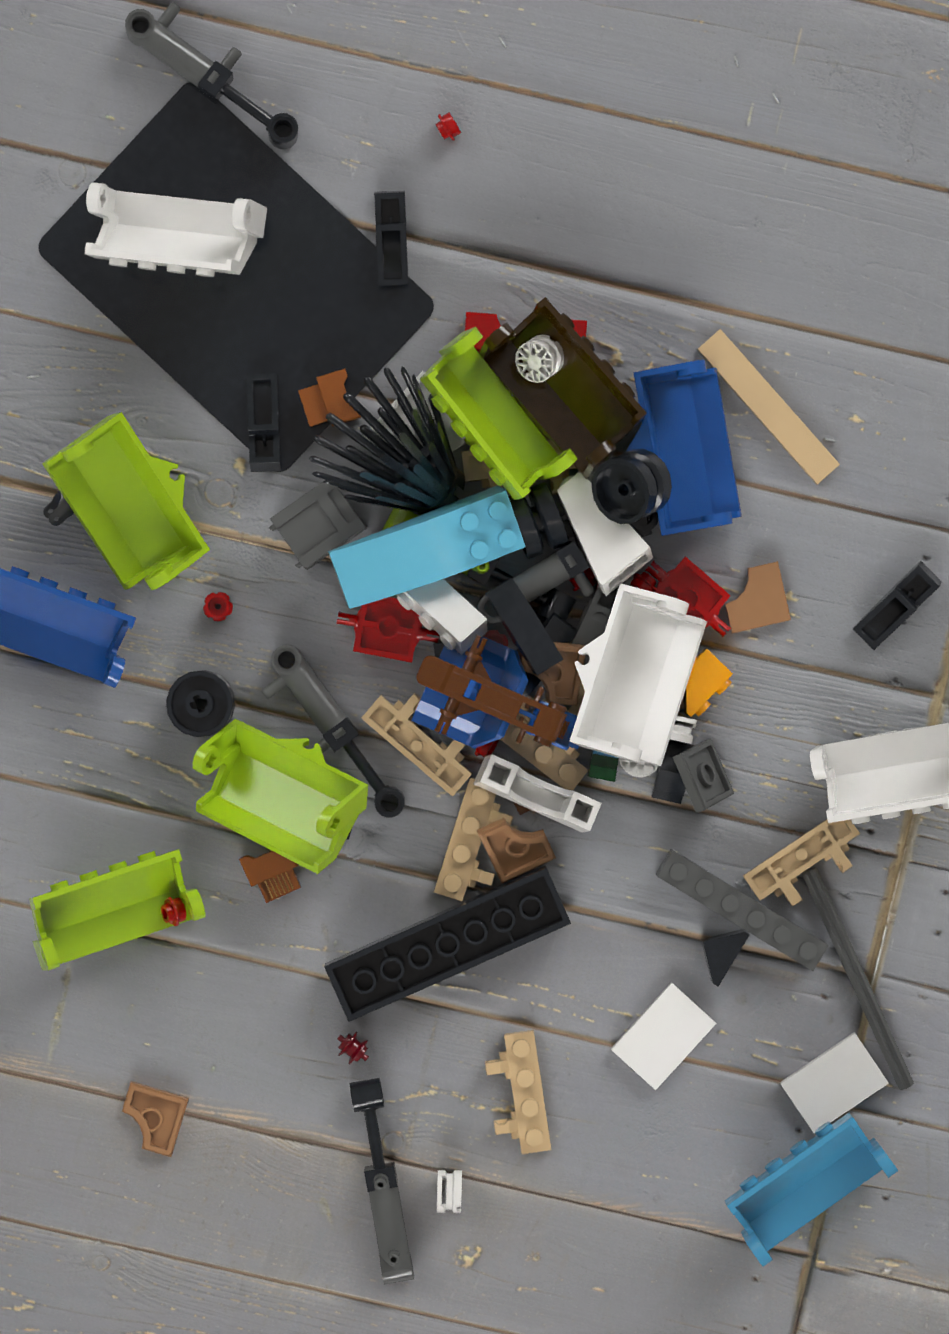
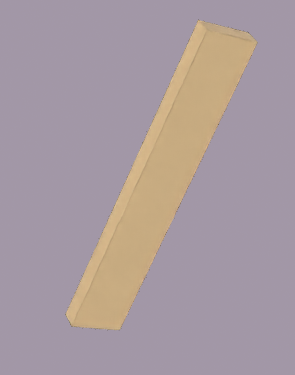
M721 329L697 349L713 368H717V373L816 485L840 465Z

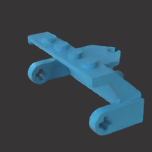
M847 1113L833 1124L827 1122L815 1131V1137L808 1142L801 1140L790 1148L791 1154L782 1160L780 1157L772 1160L765 1166L766 1171L757 1178L755 1175L748 1177L739 1185L741 1187L739 1191L724 1200L731 1213L735 1215L744 1227L741 1234L763 1267L773 1260L768 1253L771 1248L878 1172L883 1170L888 1178L898 1172L896 1166L875 1138L868 1140L850 1113Z

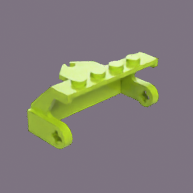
M476 327L460 333L438 351L442 357L425 372L420 381L433 396L431 400L434 406L441 413L445 412L452 420L450 424L456 434L461 438L465 437L464 441L470 446V451L474 457L480 462L484 461L489 467V475L498 486L503 485L514 500L522 499L531 492L529 488L537 479L544 480L558 476L575 463L578 458L570 448L560 455L556 453L475 349L474 345L483 336Z
M122 412L108 415L42 463L124 590L132 588L143 578H145L144 580L151 590L158 589L210 551V548L183 508L185 475H178L175 481L171 479L170 471L177 469L178 464L150 456Z
M236 718L202 744L196 751L192 762L193 769L203 775H209L219 767L211 790L196 802V812L316 874H319L337 858L359 814L367 808L368 784L326 764L318 743H315L314 748L306 749L304 747L309 746L310 743L308 738L276 739Z
M179 849L156 856L155 851H151L137 856L139 861L137 863L127 866L126 860L109 865L110 872L98 875L97 870L79 875L80 882L69 885L68 881L64 880L49 885L50 892L29 898L38 940L32 942L41 969L49 971L60 967V964L172 927L173 924L166 923L161 915V906L164 905V901L168 897L172 899L179 897L185 905L186 920L179 922V924L205 918V908L196 888L186 890L179 863L182 861Z

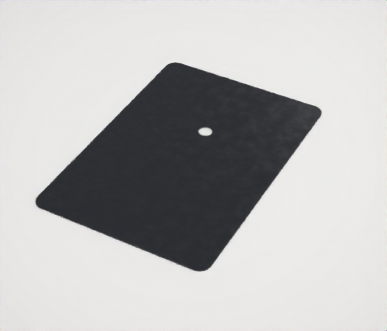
M191 82L186 83L101 173L94 183L106 184L107 187L116 191L235 203L237 198L251 199L267 207L263 238H257V244L240 275L215 272L214 277L196 275V270L186 269L185 274L168 272L167 266L158 265L155 271L138 268V263L128 262L127 267L109 265V260L85 255L86 243H96L103 225V218L93 215L87 210L86 195L88 189L39 242L41 256L248 449L247 374L277 373L281 471L276 472H283L289 469L314 442V437L321 435L331 424L330 422H325L313 427L309 426L298 390L317 385L316 377L345 368L348 376L344 383L346 392L356 397L366 386L364 378L370 377L373 379L426 322L434 309L431 297L410 277H408V285L378 286L376 246L219 100L215 104L198 91V87Z

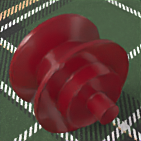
M357 1031L353 1035L348 1034L346 1037L340 1034L337 1038L341 1042L338 1046L341 1050L338 1056L347 1054L350 1057L349 1065L353 1061L358 1062L361 1058L364 1061L369 1058L365 1054L368 1049L365 1046L368 1040L358 1041L356 1039Z

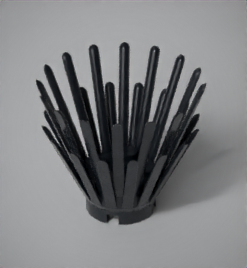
M403 366L401 374L422 419L417 410L412 408L391 370L387 367L384 368V374L397 395L399 406L423 446L370 377L364 378V384L382 406L377 412L401 443L348 392L343 395L344 400L379 435L367 425H361L360 432L368 438L366 439L334 414L328 413L326 419L379 458L383 463L354 446L348 445L344 449L320 435L314 437V441L317 444L365 469L358 472L317 456L309 457L312 463L374 487L371 488L318 471L312 473L315 477L324 479L323 483L374 498L345 495L344 498L359 503L417 512L419 515H423L458 501L459 498L453 494L457 485L464 490L465 475L456 466L441 412L432 403L431 399L433 396L430 394L428 399L436 421L435 424L415 375L413 374L411 381L407 370Z

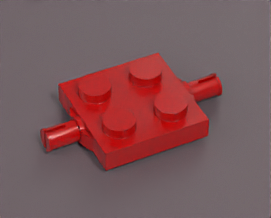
M686 556L674 569L668 572L662 569L654 560L650 565L658 573L650 566L645 571L649 572L659 581L655 593L689 603L686 615L704 619L707 621L706 627L710 625L721 637H724L727 633L718 624L727 632L731 627L723 622L718 615L721 607L731 595Z
M388 597L362 605L357 615L341 611L338 613V617L348 618L349 621L337 619V624L354 627L356 636L353 647L354 652L412 663L415 647L420 640L438 643V638L427 636V634L439 636V634L435 630L422 628V623L418 618L419 615L412 609H405L397 598Z

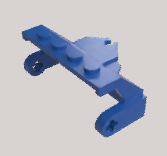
M697 360L633 372L638 402L647 414L626 452L632 449L651 451L665 463L670 473L672 484L670 498L665 506L657 511L661 536L733 524L732 518L742 517L717 368L706 369L705 360Z
M12 566L10 571L0 568V645L102 681L103 684L115 688L125 666V659L117 655V651L128 628H133L136 617L115 610L116 603L99 598L97 603L87 600L86 596L88 593L70 587L68 592L57 589L58 582L44 577H41L39 582L29 579L28 575L30 572Z

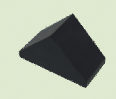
M669 740L662 765L657 769L652 798L681 804L686 788L673 757L694 745Z
M743 929L701 939L710 979L718 987L750 936Z

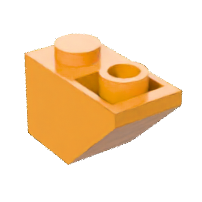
M707 648L695 658L684 693V713L689 717H692L694 714L699 717L711 705L707 700L715 692L721 695L732 683L729 678L733 673Z

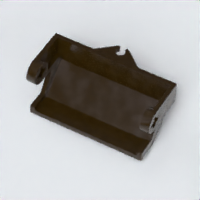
M545 297L536 304L533 312L514 330L507 322L496 329L485 340L479 354L503 385L510 391L528 417L533 420L538 430L550 438L562 452L569 448L578 458L573 465L587 479L595 473L600 464L611 458L617 449L615 446L644 419L647 412L634 399L635 393L630 386L624 382L621 384L614 376L615 371L609 362L605 359L601 361L593 352L595 350L593 344L585 336L580 337L573 329L575 326L572 320L565 313L560 314ZM548 335L551 340L557 341L562 347L564 364L561 370L544 382L535 383L528 381L517 369L515 363L516 352L520 346L534 336Z

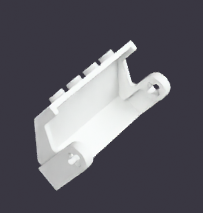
M93 182L89 185L87 191L86 206L89 213L103 218V225L96 243H86L85 255L109 260V265L127 267V263L132 262L138 263V268L155 271L158 265L167 266L168 272L185 274L186 269L196 270V275L214 277L215 272L240 275L257 244V238H263L267 207L251 199L237 198L235 203L116 191L107 187L106 184Z
M620 583L605 632L578 651L580 655H589L590 660L586 665H582L578 661L575 662L585 694L570 742L628 761L639 763L641 760L658 766L662 765L707 621L704 619L686 615L689 603Z
M949 723L906 728L901 731L895 730L869 737L818 745L810 751L811 768L815 780L826 779L829 809L826 811L828 823L851 819L852 824L869 822L870 816L882 814V819H890L901 816L900 811L912 809L913 814H920L931 811L930 806L942 804L943 809H949Z

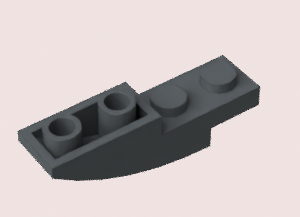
M634 574L622 584L631 586ZM597 581L594 588L595 592L584 607L576 626L577 632L571 640V644L586 646L605 632L619 586L606 596ZM587 654L585 655L584 665L590 660Z

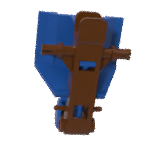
M476 635L472 646L462 655L455 649L450 650L444 645L439 658L429 655L423 659L416 678L418 683L426 686L411 721L474 749L503 738L509 724L521 728L516 739L518 744L522 742L527 733L534 736V741L549 748L551 744L563 750H568L569 747L579 748V745L570 742L577 715L566 711V707L552 701L547 703L540 700L544 693L543 687L538 689L534 700L523 696L528 678L516 650L484 636ZM523 702L526 703L524 707L526 709H529L530 705L535 707L533 714L521 709ZM518 713L529 717V723H523L524 718L521 716L519 720H517L516 717Z

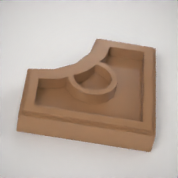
M778 561L747 568L748 581L744 591L735 600L725 604L731 634L791 620Z
M553 642L563 660L538 676L532 673L524 657H522L524 671L534 674L542 681L547 703L552 701L557 704L577 706L581 679L575 662L578 661L584 665L585 655H580L578 651L585 645Z
M502 818L477 830L501 883L556 858L543 829L535 832L519 831L510 826L505 818Z
M130 1082L122 1112L132 1116L139 1124L143 1135L142 1149L168 1157L172 1156L189 1098L137 1082Z

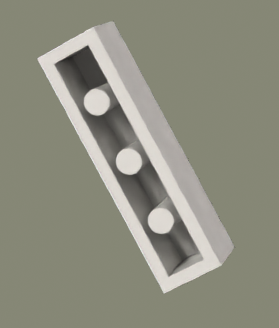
M444 579L397 594L398 601L405 609H412L419 615L420 622L428 630L434 629L448 649H455L461 655L472 646L476 635L482 637L487 632V618Z

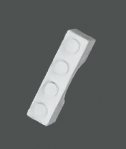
M493 754L484 757L473 783L582 833L591 830L602 804L576 791L564 789L538 779L522 770L520 766Z

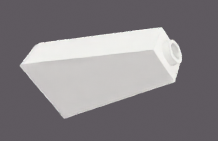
M578 472L575 476H569L564 479L559 489H557V493L602 592L607 596L620 583L622 584L648 563L653 556L650 546L629 524H618L611 521L598 509L593 499L592 483Z

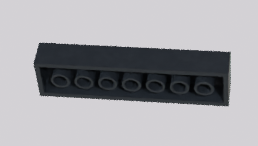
M545 865L325 963L324 968L347 1020L350 1022L571 924Z

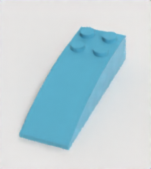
M497 485L328 551L348 608L351 609L442 580L526 546L507 491Z

